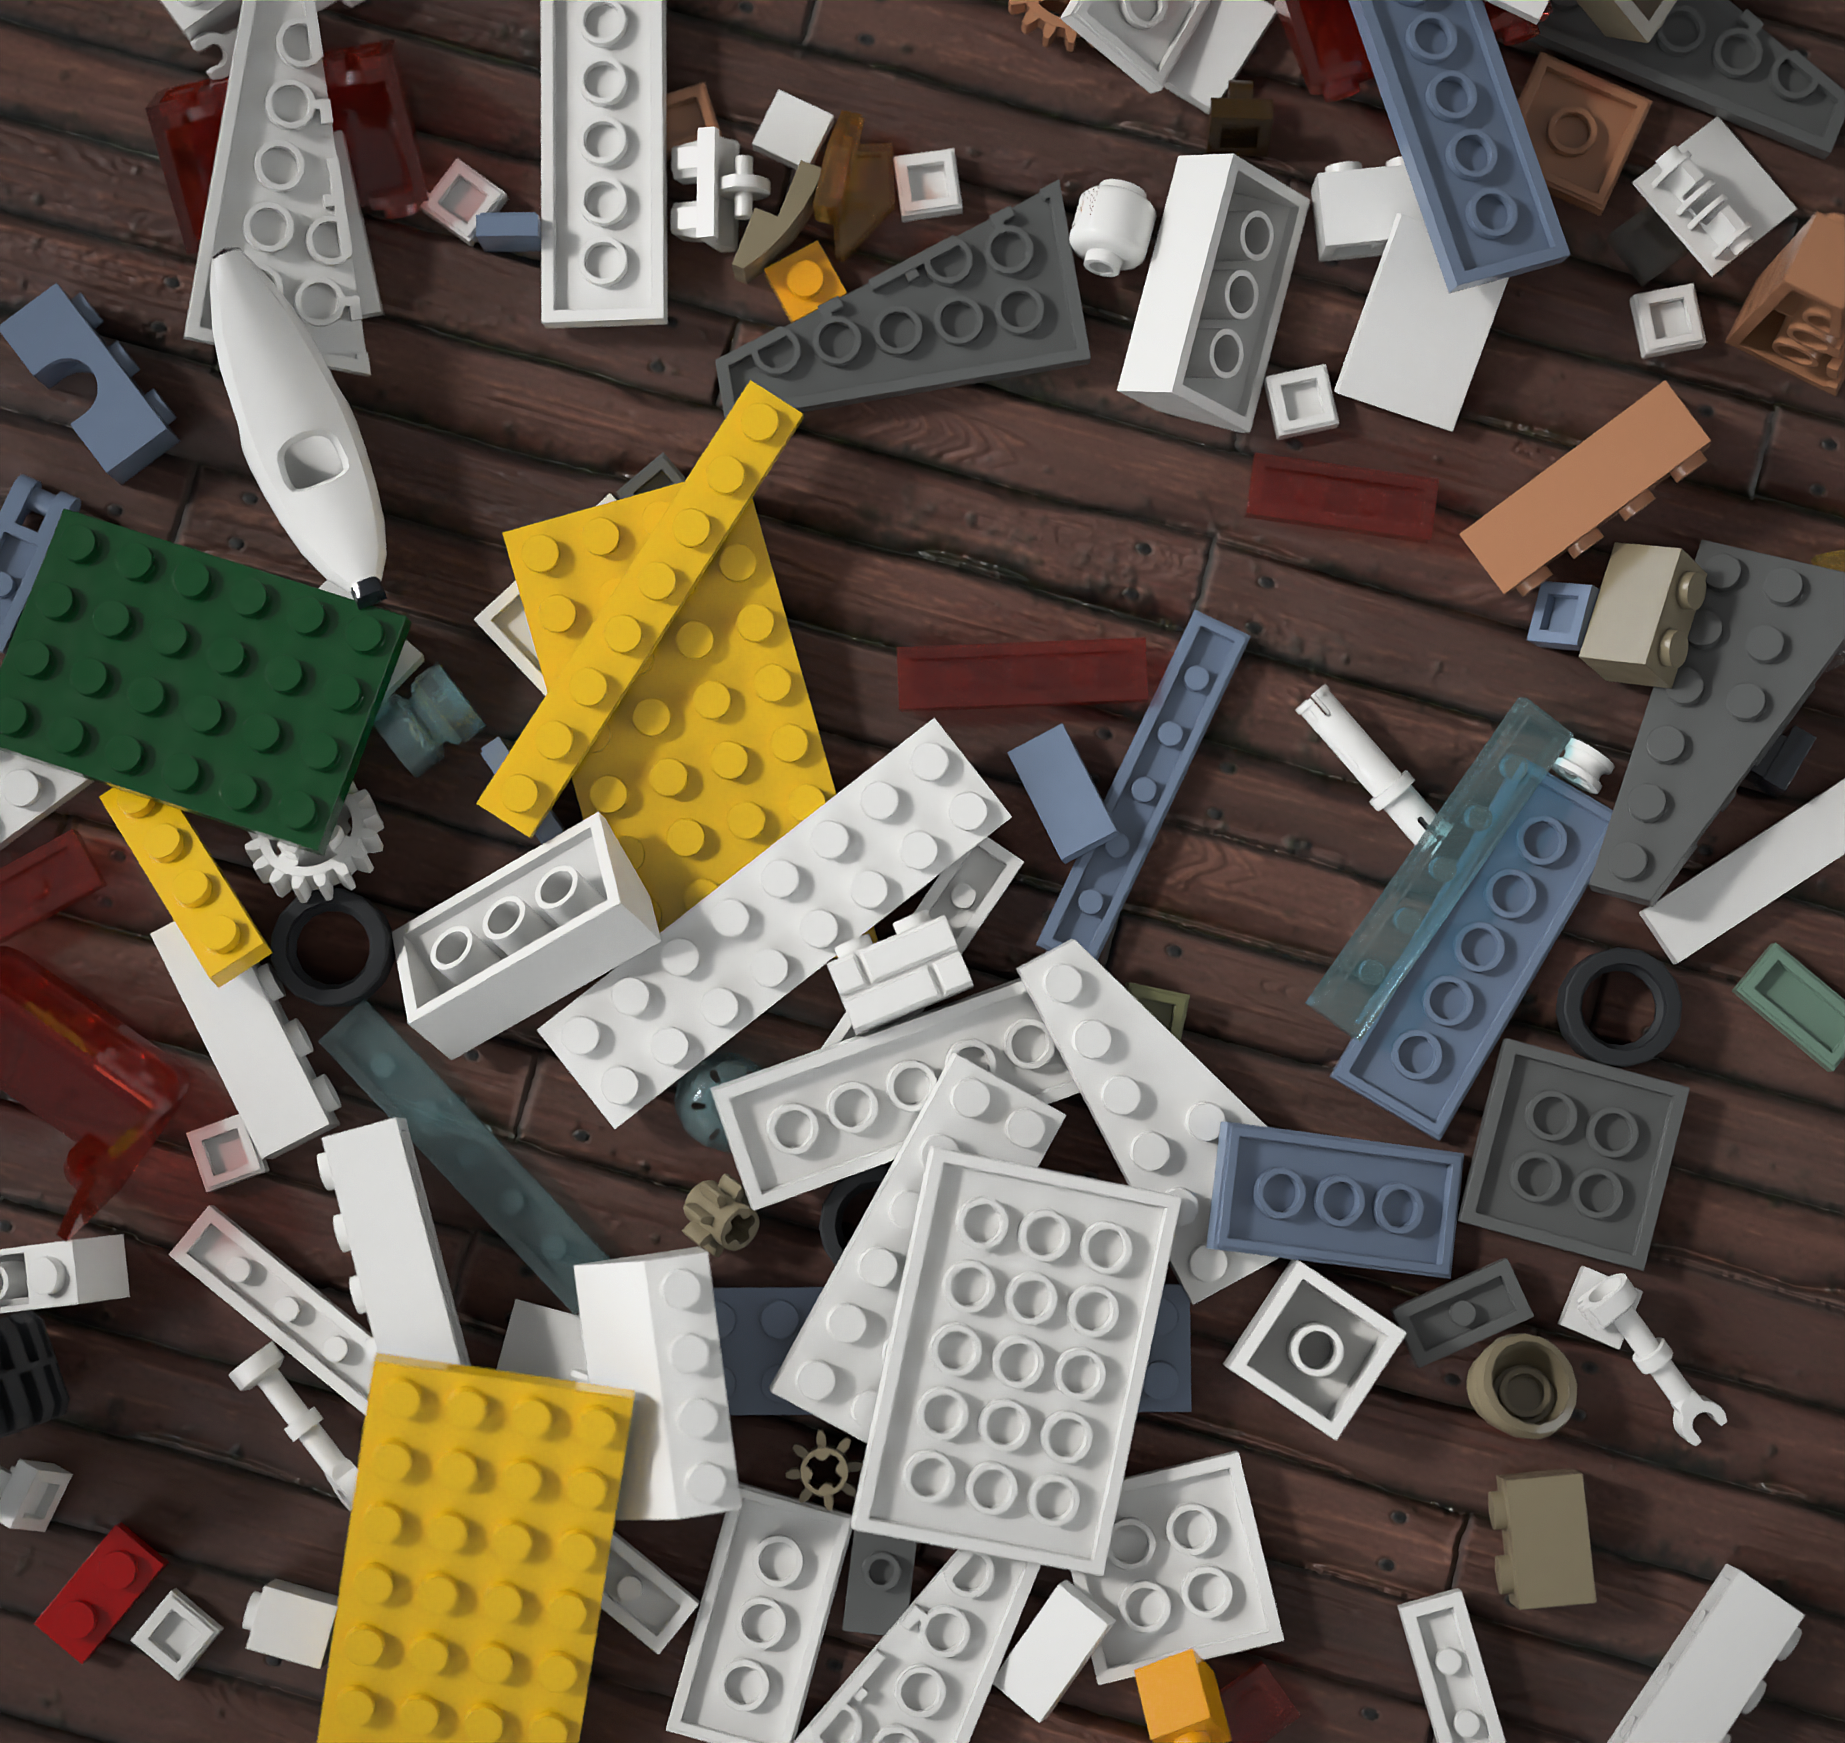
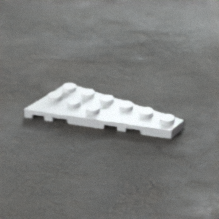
M1070 939L1016 968L1128 1185L1172 1194L1182 1198L1169 1264L1179 1284L1185 1290L1190 1303L1194 1305L1280 1258L1206 1248L1220 1123L1234 1122L1267 1126L1076 940Z
M958 1549L793 1743H969L1041 1564Z

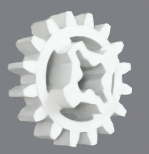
M352 781L324 856L251 832L248 833L253 840L245 844V850L252 860V866L263 884L270 882L278 896L283 898L293 889L300 903H307L312 891L319 889L325 900L328 901L333 899V886L342 883L349 890L356 888L352 877L356 870L366 873L373 871L374 867L367 853L383 851L384 845L377 832L384 829V825L367 790L358 791L355 783ZM350 816H351V817H352V832H351V835H350V837H349V836H347V834H348L349 831L351 830V827H350V825H349V823H348L347 820H348V819L350 818ZM277 845L281 851L279 856L277 855Z

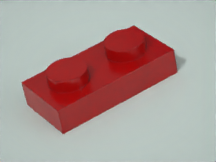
M120 1522L111 1529L34 1622V1625L80 1664H84L92 1657L169 1562Z

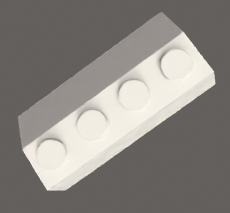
M1235 154L1178 156L1117 391L1159 412L1240 433H1250L1310 199Z
M599 812L392 931L408 1024L450 1060H454L661 942L650 895L607 820Z
M693 1247L573 1265L588 1383L635 1390L615 1520L682 1519L741 1509L708 1252L701 1247Z

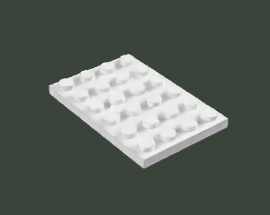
M930 1146L850 1524L854 1530L1103 1576L1182 1200L1181 1197Z

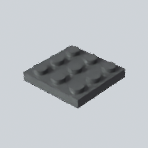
M1508 1038L1503 1039L1457 1221L1644 1271L1690 1087Z

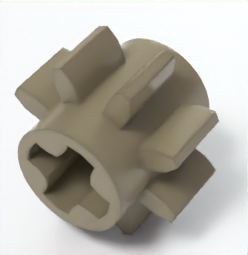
M724 1173L719 1183L713 1180L702 1181L690 1191L685 1200L684 1213L691 1222L682 1230L683 1234L700 1247L706 1249L714 1257H719L724 1248L730 1251L744 1248L752 1241L758 1231L759 1216L750 1207L743 1184L727 1173Z
M819 1429L816 1437L817 1445L810 1450L802 1443L796 1442L794 1444L793 1450L804 1460L801 1467H792L786 1471L785 1475L789 1479H802L805 1488L802 1490L799 1498L801 1503L809 1500L812 1494L823 1496L824 1505L828 1511L833 1508L834 1494L841 1489L847 1495L853 1497L857 1495L858 1490L856 1486L847 1478L849 1472L862 1470L864 1461L859 1459L849 1461L845 1452L851 1443L852 1438L850 1436L843 1438L837 1446L827 1443L826 1432L824 1429ZM832 1454L839 1460L836 1472L842 1478L837 1483L827 1478L820 1485L812 1479L815 1467L809 1460L815 1456L823 1461Z

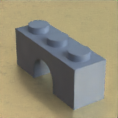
M55 283L0 324V333L31 374L48 389L74 373L86 372L95 375L98 385L95 402L86 413L70 425L106 473L122 485L180 442L168 425L177 417L154 388L144 394L132 376L140 371V368L120 342L116 340L108 346L95 328L104 321L81 292L71 298Z

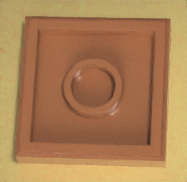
M1540 52L1518 99V104L1549 194L1600 216L1653 101Z

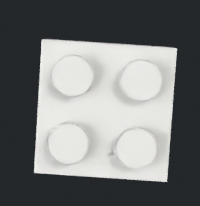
M1291 1259L1223 1365L1337 1440L1406 1335V1332L1302 1262Z

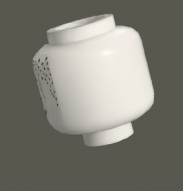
M1107 179L1100 182L1099 186L1086 190L1080 196L1070 231L1069 242L1074 253L1084 260V267L1088 271L1100 276L1114 277L1120 271L1134 269L1144 262L1156 220V211L1150 201L1146 199L1145 191L1139 186L1124 180Z

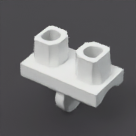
M715 126L698 128V141L672 148L671 170L674 179L683 185L697 183V201L674 203L671 208V232L683 241L705 242L721 253L737 251L738 219L749 220L751 218L753 201L769 197L771 182L763 176L753 175V157L739 155L738 142L719 136V129Z

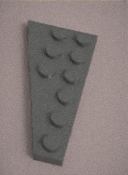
M1549 0L1537 25L1494 4H1491L1487 14L1491 26L1716 117L1718 116L1721 119L1823 160L1831 153L1845 119V90L1797 50L1789 51L1762 28L1764 23L1748 9L1742 12L1729 0H1677L1666 16L1663 25L1656 31L1649 43L1605 37L1576 0Z

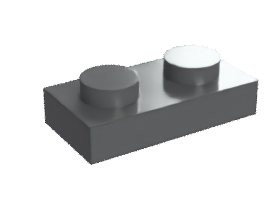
M1508 1258L1497 1260L1389 1309L1397 1327L1406 1332L1403 1340L1417 1368H1421L1534 1317Z

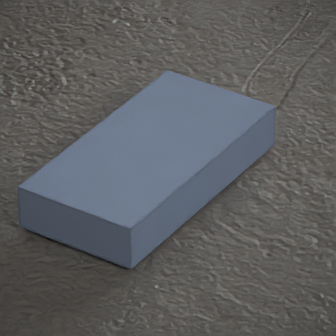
M1063 724L1007 752L1060 859L1065 864L1120 835L1070 734Z

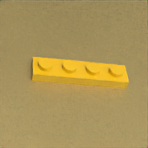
M114 787L99 796L208 977L218 988L272 953L184 810Z

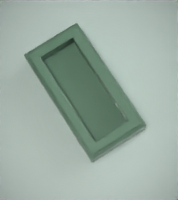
M1777 943L1770 944L1733 988L1732 992L1827 1072L1834 1071L1845 1058V1000Z

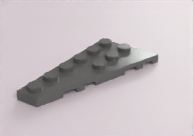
M1057 180L1040 189V193L1012 208L1009 205L990 215L989 220L956 237L952 235L868 280L867 284L840 298L839 296L819 305L818 310L785 327L779 326L716 359L715 363L724 417H727L750 380L803 413L1090 364L1091 356L1073 254L1069 242L1060 181Z
M1701 540L1695 562L1707 573L1706 595L1703 604L1695 612L1689 631L1687 657L1682 666L1677 670L1672 689L1653 687L1589 883L1592 891L1650 907L1656 904L1698 847L1697 842L1719 812L1723 813L1736 796V789L1754 765H1759L1814 691L1815 683L1836 654H1841L1845 649V572Z

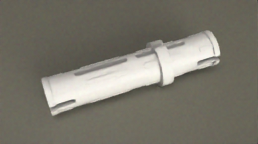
M1324 684L1311 695V698L1299 705L1295 711L1304 717L1373 796L1369 801L1377 811L1384 809L1412 841L1417 851L1421 850L1434 840L1431 835H1440L1447 828V822L1438 816L1411 785L1415 781L1412 775L1407 770L1401 773L1329 691L1330 688Z

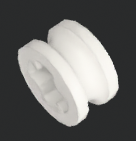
M1570 737L1566 738L1562 745L1565 749V754L1561 758L1555 757L1550 763L1551 768L1573 785L1589 793L1598 794L1602 788L1599 782L1601 775L1611 774L1615 768L1614 764L1602 753L1584 742Z

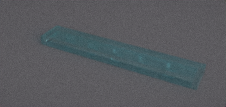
M1519 697L1305 1004L1352 1039L1362 1040L1574 735L1528 698Z
M363 999L318 1042L390 1119L395 1117L406 1118L411 1140L567 1308L574 1315L577 1314L579 1306L573 1265L611 1260V1258L367 999Z

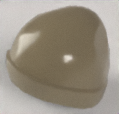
M1521 1333L1497 1338L1488 1348L1484 1349L1468 1371L1467 1394L1475 1411L1491 1426L1514 1437L1542 1439L1553 1435L1568 1422L1576 1406L1577 1382L1572 1366L1565 1355L1554 1344L1542 1337Z

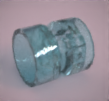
M438 662L415 678L416 681L411 684L412 697L410 699L393 694L381 704L374 723L378 732L415 778H419L444 759L443 743L445 741L456 745L462 741L465 743L487 727L466 696Z

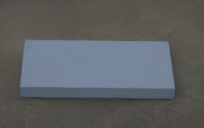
M1221 1122L1206 1248L1451 1279L1464 1153L1234 1122Z

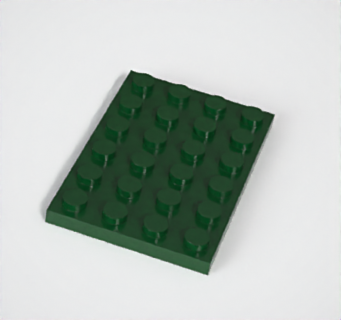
M64 508L0 667V750L324 856L412 622L404 615L372 605L359 610L353 599Z

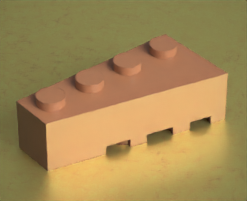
M1816 212L1757 277L1725 343L1835 397L1845 378V216L1835 213H1829L1825 216Z
M1664 380L1459 535L1504 595L1517 589L1522 597H1524L1553 575L1547 565L1566 551L1569 552L1573 559H1576L1604 538V535L1598 529L1617 514H1620L1624 521H1627L1656 499L1650 490L1669 476H1672L1675 482L1678 483L1708 461L1702 452L1709 448L1711 439L1667 381Z

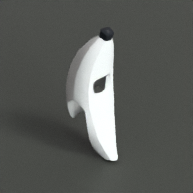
M239 247L223 248L212 257L210 298L213 338L220 371L238 423L241 447L249 468L279 522L301 554L327 580L350 593L359 610L378 604L387 599L381 583L387 556L385 520L369 457L351 407L337 386L310 332L291 304L266 274Z

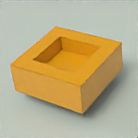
M818 240L764 269L765 276L791 323L818 310L819 305L836 296L840 298L847 294Z

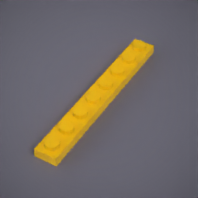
M749 381L476 804L529 838H533L804 419L803 413L755 382Z

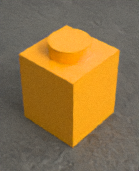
M1193 1648L1134 1670L1150 1738L1154 1743H1227L1232 1741L1215 1673Z

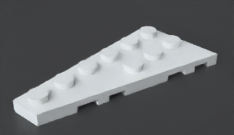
M242 0L183 339L215 345L210 298L212 257L223 248L239 247L266 274L291 304L310 332L328 368L369 377L371 370L361 321L363 319L355 281L352 260L353 250L339 157L336 154L332 127L333 116L326 87L322 60L324 56L315 0Z

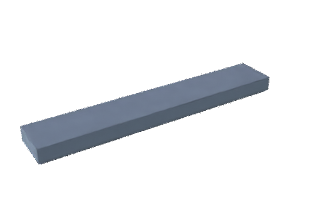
M1194 610L1104 800V804L1120 835L1077 857L1035 945L1036 947L1048 952L1068 940L1074 939L1096 961L1098 960L1247 646L1250 635Z

